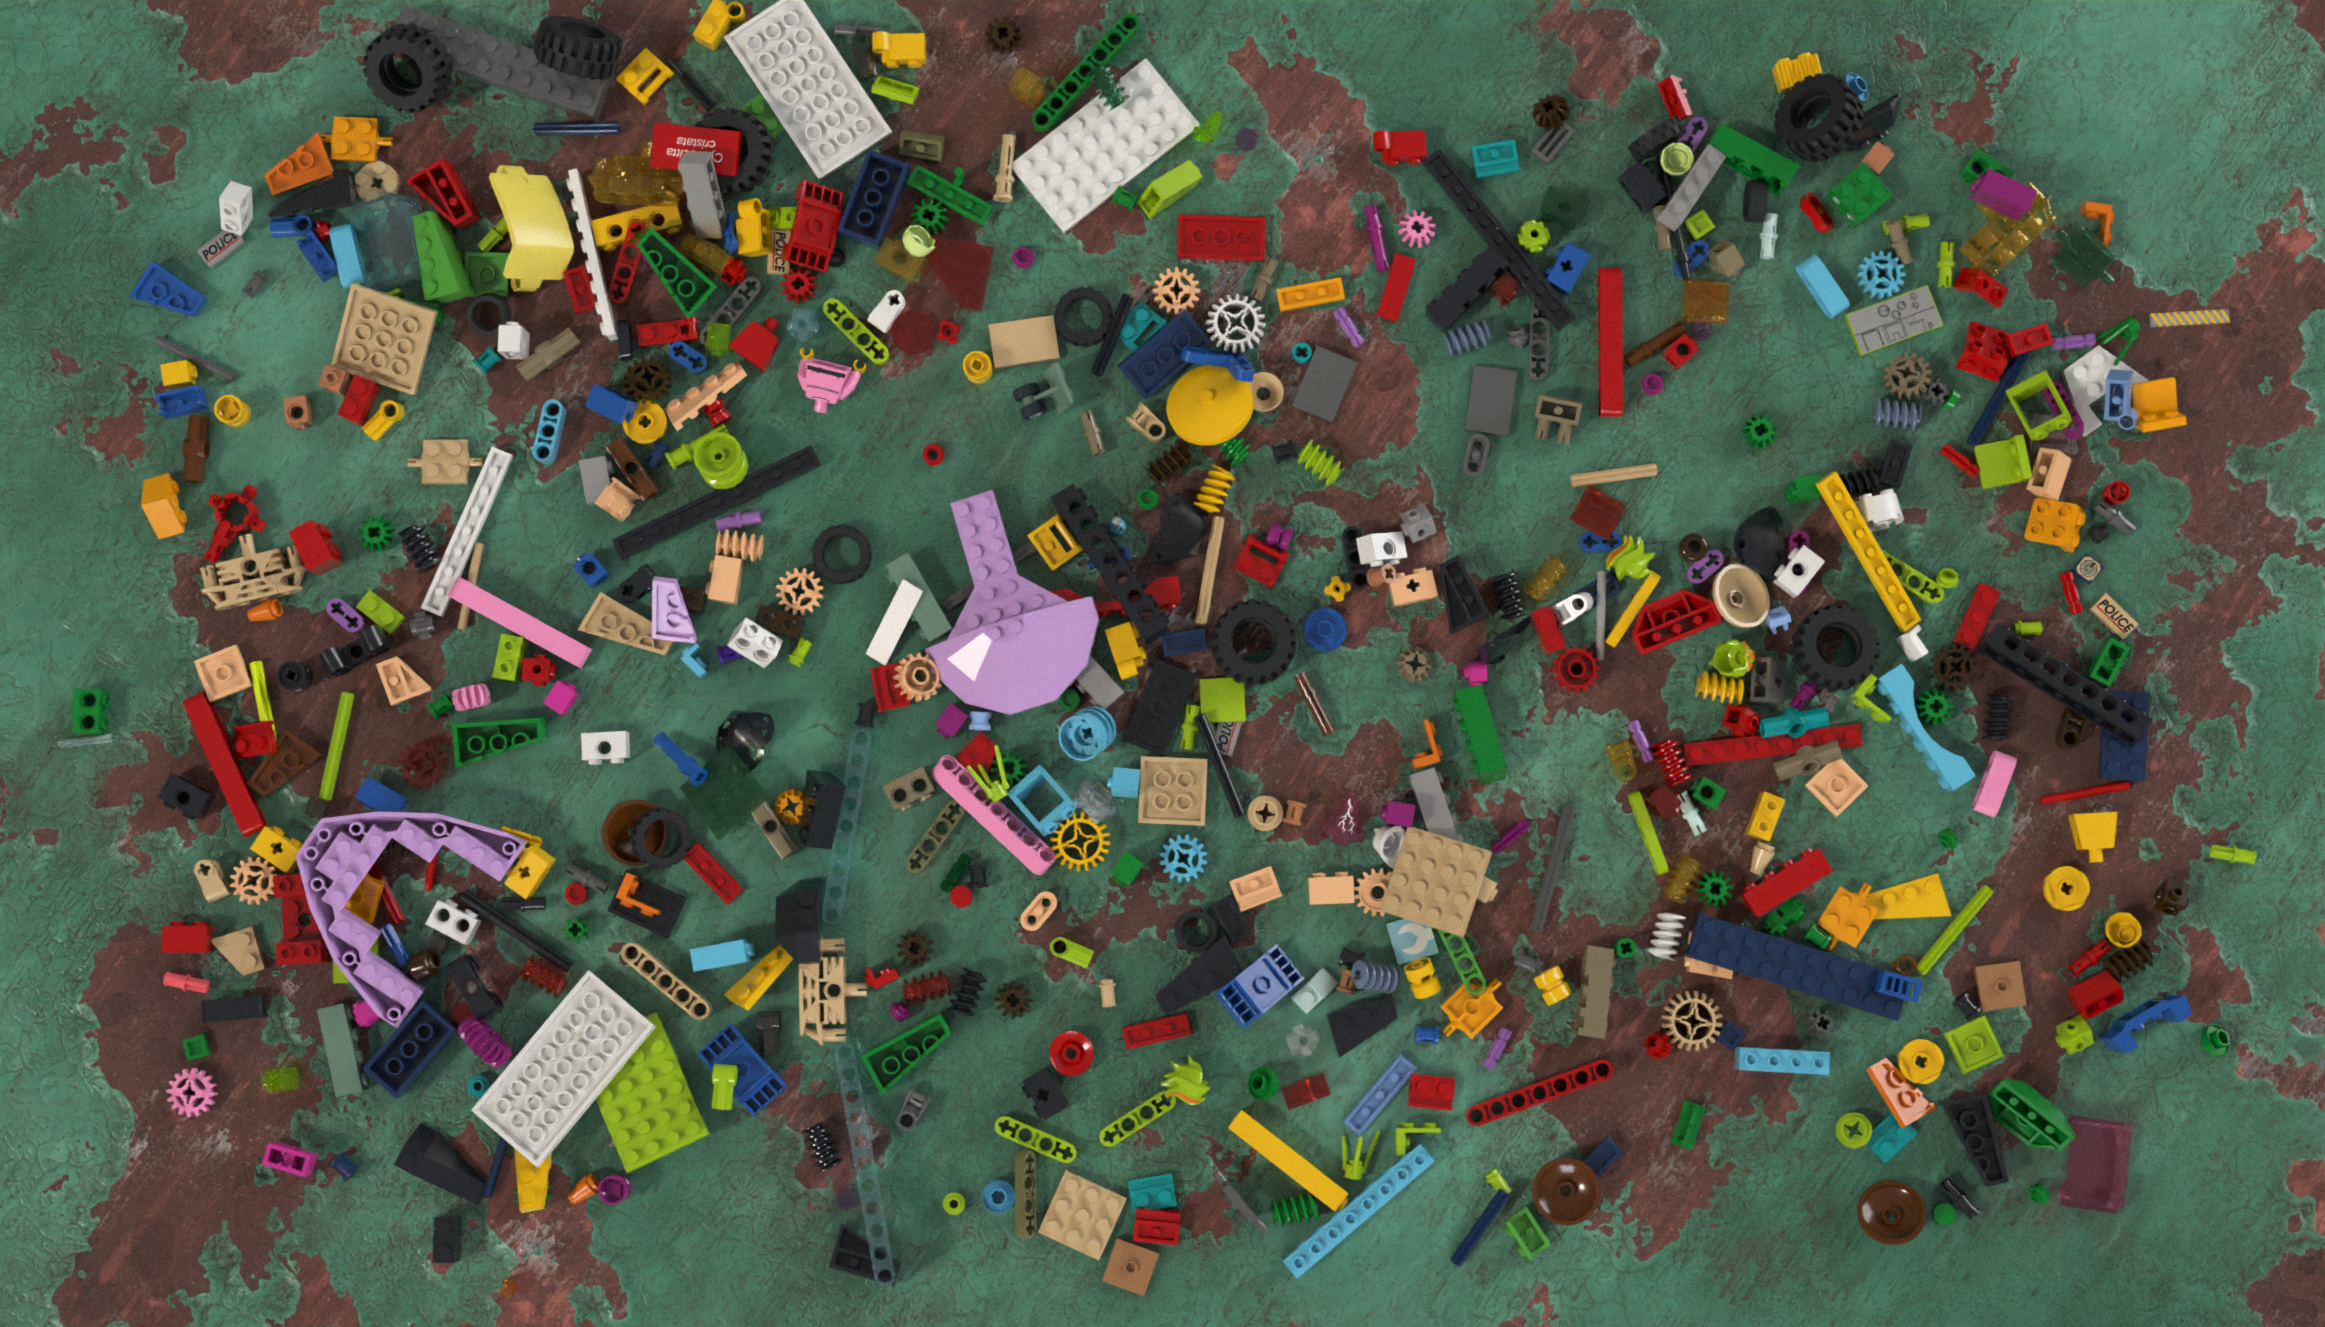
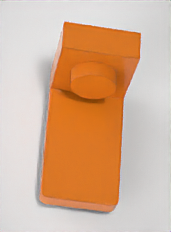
M2086 201L2080 206L2079 215H2084L2090 220H2098L2100 218L2097 252H2102L2110 246L2112 234L2109 231L2110 225L2114 221L2113 205Z
M1428 719L1423 720L1422 723L1431 755H1428V752L1416 754L1415 759L1411 761L1413 770L1440 762L1439 757L1443 756L1440 745L1435 744L1433 738L1436 735L1433 722L1429 723Z
M626 872L616 895V898L621 899L620 904L629 908H633V905L642 908L640 912L650 917H653L654 914L660 915L661 910L630 897V894L636 892L639 882H637L638 876Z

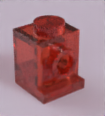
M1507 272L1491 285L1489 292L1504 307L1520 293L1517 290L1519 284Z

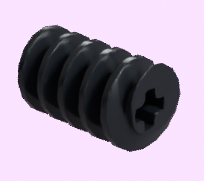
M1873 467V470L1866 468L1864 472L1857 470L1856 474L1849 472L1847 476L1845 474L1839 475L1852 500L1854 499V493L1860 497L1863 491L1866 494H1871V489H1874L1875 493L1879 494L1880 480L1875 467Z
M413 525L399 532L398 537L403 538L401 541L403 545H408L406 552L412 553L410 559L415 561V568H420L418 574H423L436 567L438 562L442 560V557L434 558V555L438 552L437 549L430 550L434 542H426L425 540L430 535L421 533L426 527Z
M1518 572L1496 576L1497 578L1492 581V585L1499 586L1494 590V594L1501 595L1496 598V602L1503 603L1498 607V611L1505 612L1500 616L1501 620H1510L1527 615L1521 614L1526 609V606L1519 605L1524 600V597H1517V594L1522 592V589L1515 588L1520 583V580H1513V577Z
M1986 694L1992 700L1985 702V705L1991 709L1984 710V714L1990 718L1983 719V723L1989 725V727L1982 728V732L1988 735L1981 737V739L1990 741L2010 739V736L2005 734L2004 731L2011 730V727L2005 725V722L2012 721V718L2006 716V714L2013 712V709L2007 707V705L2013 704L2014 701L2006 696Z
M962 967L967 974L959 975L964 982L956 983V986L961 990L953 991L957 1000H950L949 1002L954 1008H947V1010L966 1017L974 1016L975 1013L970 1008H977L978 1005L973 999L981 998L976 991L984 990V987L979 983H986L987 979L981 973Z
M822 1123L801 1131V1133H809L804 1141L812 1142L807 1149L815 1150V1153L810 1157L811 1159H818L814 1167H821L822 1169L819 1172L835 1167L843 1161L842 1158H835L839 1150L831 1149L836 1145V1142H828L833 1134L825 1133L830 1126L822 1125Z

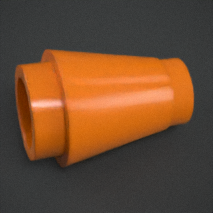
M270 598L248 609L247 614L251 622L277 620L283 615V608L278 599L273 600Z
M592 1173L584 1175L567 1195L570 1202L576 1205L597 1194L600 1183L599 1179Z

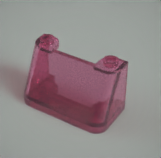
M2070 1115V1118L2066 1120L2076 1134V1137L2070 1143L2067 1180L2063 1187L2059 1186L2058 1200H2061L2060 1205L2115 1214L2122 1213L2126 1197L2132 1123Z

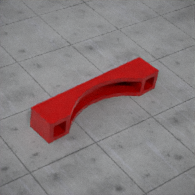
M1178 576L1156 578L1148 587L1143 589L1147 596L1152 594L1158 604L1155 607L1164 606V610L1177 609V605L1181 604ZM1070 589L1050 591L1068 602L1085 598ZM1133 595L1129 601L1136 603L1141 599V596ZM1094 600L1099 617H1109L1111 612H1120V615H1126L1117 600Z

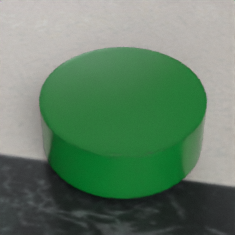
M1955 388L1949 391L1950 395L1944 398L1945 402L1941 405V407L1948 411L1955 407L1961 397V392Z
M1066 689L1058 699V703L1063 710L1073 711L1080 704V696L1075 690Z
M1938 1203L1932 1209V1218L1939 1225H1950L1956 1218V1211L1948 1203Z

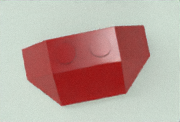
M1683 589L1642 606L1632 632V638L1639 655H1643L1723 621L1714 601Z

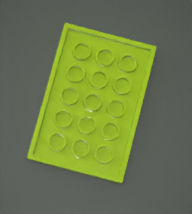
M657 1012L645 1017L656 1026L655 1029L596 1098L626 1173H631L710 1135Z

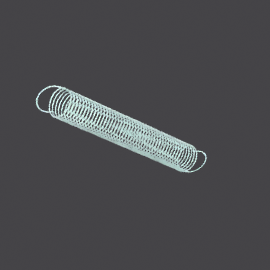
M112 734L107 736L98 735L97 737L88 736L87 738L78 737L77 739L69 738L67 740L59 739L66 742L60 748H66L64 746L76 747L74 745L85 746L84 744L95 745L94 743L105 744L103 742L112 743L109 741L112 736L108 737ZM75 740L76 742L70 746L69 744Z

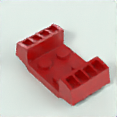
M806 180L797 185L794 200L798 201L789 243L783 244L782 260L826 273L840 223L844 192Z

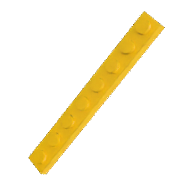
M1832 471L1815 484L1900 632H1906L1917 624L1921 618L1836 471Z

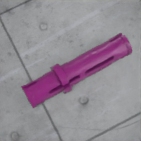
M1370 205L1363 208L1367 221L1366 232H1369L1376 272H1384L1390 270L1382 233L1383 224L1380 223L1378 206Z

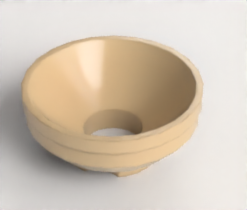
M1259 372L1254 374L1253 381L1249 382L1254 395V410L1269 412L1281 403L1284 394L1283 385L1271 373ZM1259 389H1267L1270 392V397L1267 400L1258 399L1257 391Z

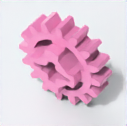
M192 1068L191 1071L184 1069L182 1074L176 1073L174 1076L177 1080L169 1081V1084L173 1086L172 1089L166 1090L167 1093L172 1094V1097L167 1099L169 1102H174L171 1107L172 1110L179 1108L178 1114L183 1115L186 1112L187 1117H193L194 1113L196 1116L202 1115V1110L204 1112L209 1111L208 1104H215L212 1096L218 1095L212 1089L217 1084L210 1083L213 1076L205 1077L206 1071L201 1070L198 1073L197 1068ZM186 1080V1084L180 1087L181 1083ZM189 1090L195 1091V1095L189 1094ZM201 1098H204L203 1102L196 1107V1105H198L199 1100Z

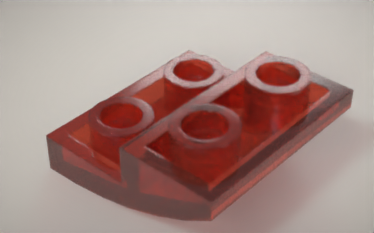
M1587 485L1570 519L1577 525L1594 532L1598 537L1609 540L1626 506Z

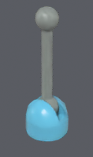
M1114 517L1109 522L1108 529L1112 535L1120 536L1125 532L1126 524L1121 518Z

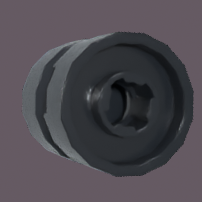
M294 661L282 664L276 674L280 686L295 692H304L309 689L314 679L313 672L308 666Z

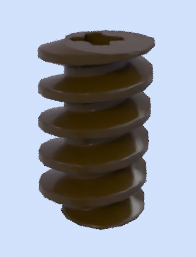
M1179 440L1176 441L1178 448L1170 445V453L1164 450L1162 451L1163 458L1158 455L1155 456L1156 464L1148 461L1149 469L1143 466L1154 483L1160 487L1162 486V478L1167 482L1169 481V473L1174 477L1177 476L1176 468L1184 471L1183 463L1191 466L1189 459L1192 457Z
M2144 940L2140 941V945L2132 946V949L2125 948L2124 953L2119 951L2116 957L2111 955L2108 961L2102 960L2104 970H2108L2119 984L2122 983L2121 975L2128 980L2130 979L2129 971L2136 976L2138 974L2137 967L2145 971V963L2150 967L2154 966L2152 952Z

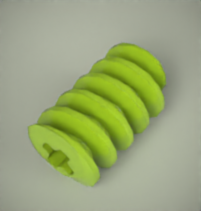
M1311 439L1298 455V464L1306 462L1305 469L1308 470L1313 467L1312 475L1314 476L1320 472L1319 481L1327 478L1325 485L1330 486L1336 481L1346 466L1339 469L1341 461L1333 464L1334 456L1326 458L1327 450L1319 453L1320 445L1312 447L1313 439Z

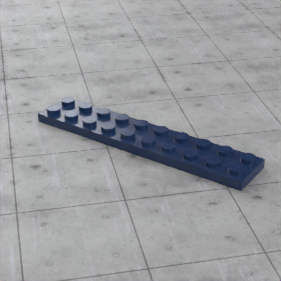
M1697 915L1686 957L1891 1020H1899L1904 999L1874 992L1878 972L1882 969L1710 916ZM1890 977L1888 978L1886 990H1889L1890 987ZM1896 979L1894 992H1897L1899 983L1898 979ZM1904 981L1901 994L1905 993L1907 985L1906 981Z

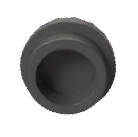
M1525 326L1509 328L1508 342L1513 344L1514 347L1522 349L1529 337Z

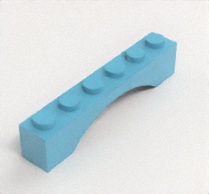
M1903 664L1895 666L1878 677L1876 680L1877 690L1882 696L1885 695L1890 702L1888 703L1890 710L1895 715L1898 714L1902 720L1900 722L1902 728L1906 733L1910 732L1914 738L1913 744L1919 752H1923L1927 758L1925 759L1927 766L1930 770H1935L1939 776L1937 780L1944 790L1947 789L1948 792L1954 791L1976 777L1964 757L1955 755L1939 746L1924 730L1914 706V681Z

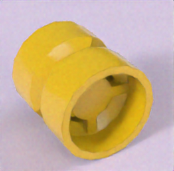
M970 352L963 360L964 373L972 383L983 384L991 378L993 373L992 363L984 352Z
M224 395L215 403L214 413L216 417L231 427H242L251 418L249 405L236 396Z
M1430 958L1416 959L1404 967L1408 981L1412 982L1410 987L1416 999L1428 998L1441 990V984L1437 975L1434 974L1435 969Z
M1559 965L1553 966L1533 977L1537 988L1544 991L1542 997L1547 1006L1573 993L1568 982L1562 980L1564 975Z

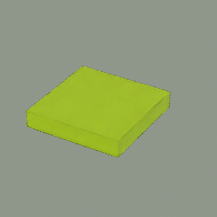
M1232 678L1199 679L1201 714L1204 713L1209 724L1246 722L1244 683L1234 682Z
M1981 1015L1943 1033L1962 1074H1966L2004 1056L1985 1015Z

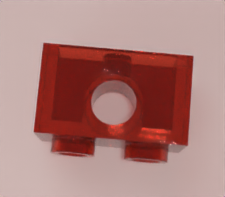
M1664 783L1657 785L1643 798L1645 805L1659 820L1673 818L1681 810L1678 806L1682 802Z
M1322 1072L1280 1087L1288 1110L1331 1095Z

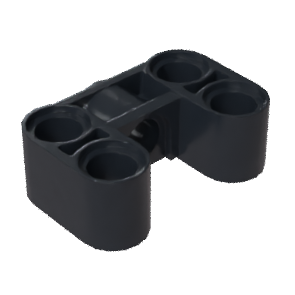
M372 625L358 633L360 638L344 647L334 646L320 653L319 656L329 675L333 677L342 676L371 658L390 650L392 645L383 628L378 625ZM361 646L363 653L360 657L356 658L354 654L355 649Z
M463 954L445 966L447 974L456 984L467 1001L470 1010L479 1021L488 1019L504 1008L498 995L494 991H489L478 976L477 972L480 971V968L470 954ZM471 981L477 986L473 994L467 989L468 983Z

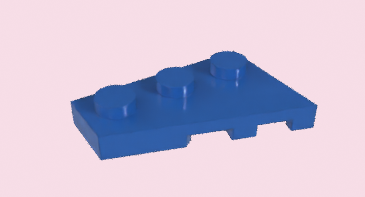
M156 261L150 263L129 295L131 298L194 317L198 315L208 298Z

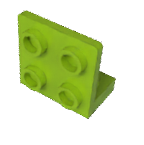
M2023 434L2008 440L1974 447L1977 466L1980 467L1979 476L1983 489L2024 482L2033 478Z

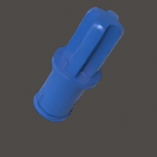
M391 924L383 926L379 930L389 947L387 950L391 951L400 968L407 964L409 958L403 946L404 941H400Z

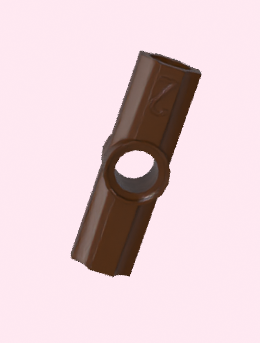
M189 415L187 438L184 439L182 444V455L185 458L183 481L192 483H203L205 461L210 454V443L208 441L210 418L207 416Z
M619 437L609 443L606 449L641 499L645 502L653 498L660 490L624 439ZM636 464L638 466L637 472L628 474V467Z

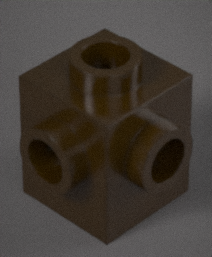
M2168 877L2155 891L2154 899H2156L2154 909L2160 910L2166 915L2176 917L2182 910H2186L2189 904V898H2187L2189 885Z

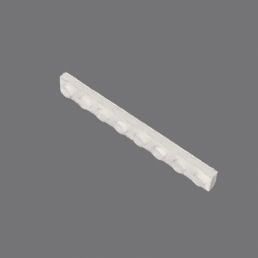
M577 168L568 170L570 178L566 179L569 191H573L574 199H571L574 212H578L579 219L576 220L579 233L582 232L584 240H581L583 252H587L589 259L585 261L588 273H592L593 281H590L593 294H597L598 299L595 302V307L598 315L601 314L603 320L600 323L602 335H606L610 341L617 340V329L598 247L590 222L591 217L581 174Z
M491 447L423 601L422 609L441 617L444 616L451 597L447 595L457 577H461L514 457L513 455Z

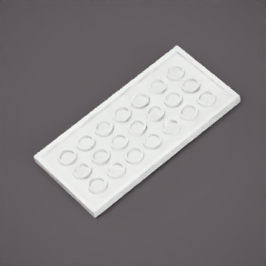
M780 0L724 36V39L819 181L893 134L804 0Z
M1145 58L1013 162L1012 170L1065 234L1112 197L1119 185L1124 187L1200 128V124Z
M588 970L471 1111L539 1168L656 1026Z

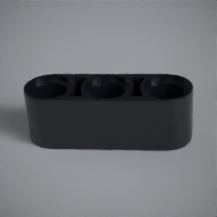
M1349 526L1343 531L1341 536L1349 583L1353 590L1363 591L1369 585L1367 581L1368 564L1361 565V562L1353 564L1350 561L1351 554H1359L1357 541L1349 542L1346 540L1348 532L1356 533L1358 538L1362 537V533L1358 527ZM1362 575L1365 577L1366 583L1358 586L1354 582V577Z
M266 995L202 1000V1023L267 1017Z

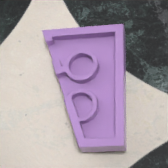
M654 576L652 580V638L696 644L697 637L677 579Z

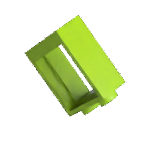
M2046 370L2005 391L2031 441L2042 440L2048 436V433L2056 429H2064L2073 421ZM2049 388L2062 414L2032 429L2018 403Z

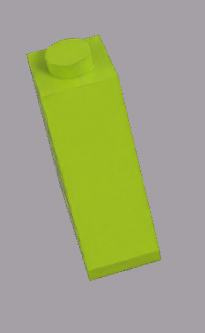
M1188 160L1152 181L1137 203L1148 218L1151 219L1196 187L1203 176L1200 174L1198 167L1191 160Z

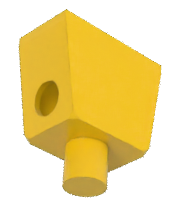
M2117 812L2068 815L2076 849H2088L2089 863L2103 862L2102 849L2114 848Z

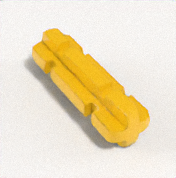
M502 826L500 831L527 840L525 846L535 844L541 847L543 839L534 835L532 837L531 834L514 829L512 831L511 828Z

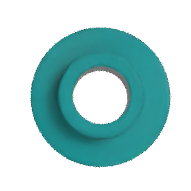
M483 1075L471 1077L467 1084L468 1092L474 1097H482L490 1088L489 1080ZM476 1082H480L482 1085L479 1091L475 1089Z

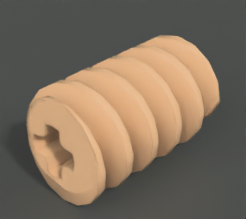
M728 529L725 530L723 535L719 531L716 541V555L721 556L724 551L726 557H730L733 552L734 558H739L741 555L745 561L749 556L752 562H755L758 557L761 560L764 548L763 535L757 541L753 533L750 539H747L746 532H743L741 538H739L737 531H734L732 536L729 535Z

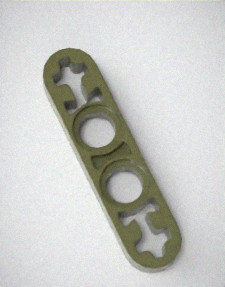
M951 800L946 804L907 857L905 865L909 872L914 874L921 873L963 818L965 809L961 805L959 807L961 813L959 815L954 814L951 818L955 820L953 825L948 819L942 817L944 813L947 816L950 815L952 812L950 806L959 804L956 800ZM941 821L948 824V831L945 834H939L936 831V825ZM931 839L935 842V849L932 852H926L923 849L925 840ZM919 849L922 854L929 856V858L925 860L923 857L919 862L922 865L921 868H914L913 870L910 861L911 859L916 860L920 856L916 854Z
M1020 1150L1015 1156V1232L1018 1238L1031 1239L1036 1233V1156L1031 1150Z

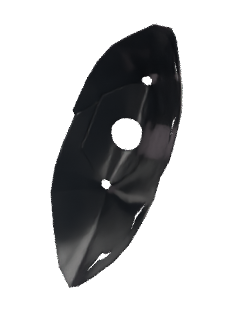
M1175 492L1163 508L1160 518L1161 529L1152 541L1150 550L1152 564L1163 565L1196 557L1206 533L1207 523L1184 495ZM1177 498H1178L1180 504H1179V505L1177 504V505L1173 506V504H1174L1175 502H1177ZM1169 513H1171L1173 518L1168 522ZM1161 538H1163L1165 544L1159 546ZM1157 553H1159V555L1162 556V558H1160L1159 560H1157Z
M1771 506L1760 509L1739 525L1734 537L1733 549L1739 562L1758 573L1763 580L1773 582L1776 579L1773 571L1777 570L1782 564L1784 566L1787 564V551L1783 544L1785 527L1778 512ZM1769 511L1771 512V515H1773L1775 518L1768 516ZM1776 526H1778L1777 530L1779 534H1777V532L1774 530ZM1741 539L1745 542V546L1742 549L1739 547ZM1779 551H1780V556H1779V557L1781 558V560H1779L1778 558H1776V556L1778 555V552H1779Z
M1530 616L1501 633L1490 642H1486L1475 649L1484 664H1495L1505 659V655L1530 624Z
M733 710L718 727L716 737L717 751L726 765L737 776L743 777L749 774L762 760L764 745L771 740L774 733L772 716L762 712ZM727 721H730V725L726 728H723L724 724ZM762 730H768L765 732V736H763ZM757 750L755 758H753L751 752H755ZM742 764H748V767H744V769L741 771Z

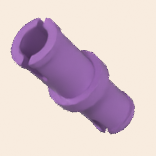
M760 510L742 514L736 512L733 516L716 518L717 529L720 532L735 528L741 530L745 526L762 524L763 522Z

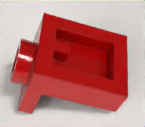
M871 967L865 969L867 974L864 975L869 987L874 986V989H879L901 978L898 970H891L890 967L879 972L880 977L876 978Z

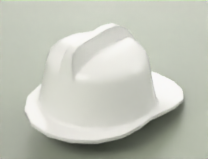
M1400 826L1375 828L1373 830L1375 832L1373 847L1386 864L1394 869L1406 832Z

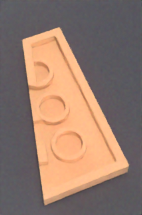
M738 361L726 365L723 371L717 375L709 376L703 384L689 389L681 398L669 402L664 409L677 431L683 427L681 423L688 417L693 419L699 414L697 412L699 408L703 405H711L716 401L715 399L720 391L726 393L747 376Z

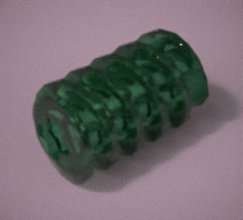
M1102 63L1087 72L1085 76H1093L1089 83L1098 84L1094 91H1102L1098 98L1099 100L1106 98L1107 100L1103 106H1111L1109 110L1111 111L1126 102L1130 96L1129 94L1122 95L1125 87L1117 88L1121 81L1120 79L1113 80L1116 72L1108 73L1111 64L1104 65Z

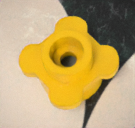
M1333 576L1330 585L1325 587L1324 592L1326 595H1331L1335 598L1337 602H1341L1344 599L1345 593L1350 591L1351 586L1349 583L1341 581L1339 576Z

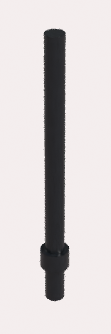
M1658 155L1657 162L1662 184L1666 188L1665 193L1667 196L1665 199L1667 204L1673 195L1670 175L1663 170L1660 164L1661 155ZM1679 226L1675 231L1672 230L1677 251L1675 257L1677 265H1680L1683 281L1691 280L1688 265L1690 259L1689 254L1685 250L1681 227Z

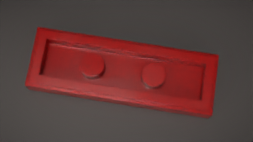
M1395 253L1376 317L1398 322L1416 259Z
M699 842L687 851L688 853L685 858L682 857L727 905L744 891L743 887Z
M1187 1012L1122 1027L1127 1049L1192 1035Z

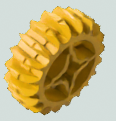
M1081 811L1080 818H1077L1074 812L1072 815L1073 820H1069V818L1064 819L1067 823L1065 825L1059 823L1058 826L1061 827V830L1056 829L1053 832L1058 834V838L1052 837L1051 841L1057 842L1058 845L1052 846L1051 849H1059L1060 852L1055 856L1056 859L1061 856L1064 857L1060 862L1061 865L1069 861L1068 869L1071 870L1073 865L1077 864L1076 869L1078 872L1081 871V865H1085L1086 871H1089L1088 863L1092 862L1096 868L1098 865L1095 859L1098 858L1102 862L1105 860L1100 856L1101 852L1109 853L1107 849H1103V846L1111 845L1110 841H1104V838L1109 837L1110 833H1102V830L1106 829L1107 826L1104 824L1098 827L1101 821L1100 818H1097L1095 822L1091 821L1093 818L1092 813L1089 814L1088 819H1085L1084 811ZM1080 823L1089 824L1098 834L1084 835ZM1073 825L1074 837L1062 843L1065 831ZM1077 830H1079L1080 835H1083L1082 838H1092L1091 840H1087V842L1084 843V853L1082 852V848H1079V845H1069L1070 843H1074V841L1078 840ZM1099 840L1097 851L1088 858L1087 846ZM1077 848L1082 860L1069 857L1064 849Z

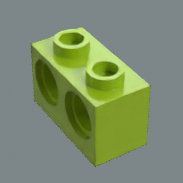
M501 633L492 677L520 683L522 661L525 658L528 639Z

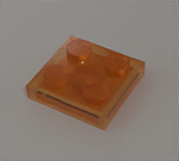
M1699 280L1684 281L1683 320L1727 325L1729 283Z

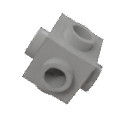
M1425 504L1400 514L1403 522L1400 524V528L1403 531V535L1405 537L1409 536L1412 543L1437 533L1433 518Z

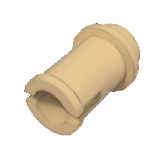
M1102 979L1098 987H1101L1102 1007L1116 1006L1114 994L1116 983H1113V979Z

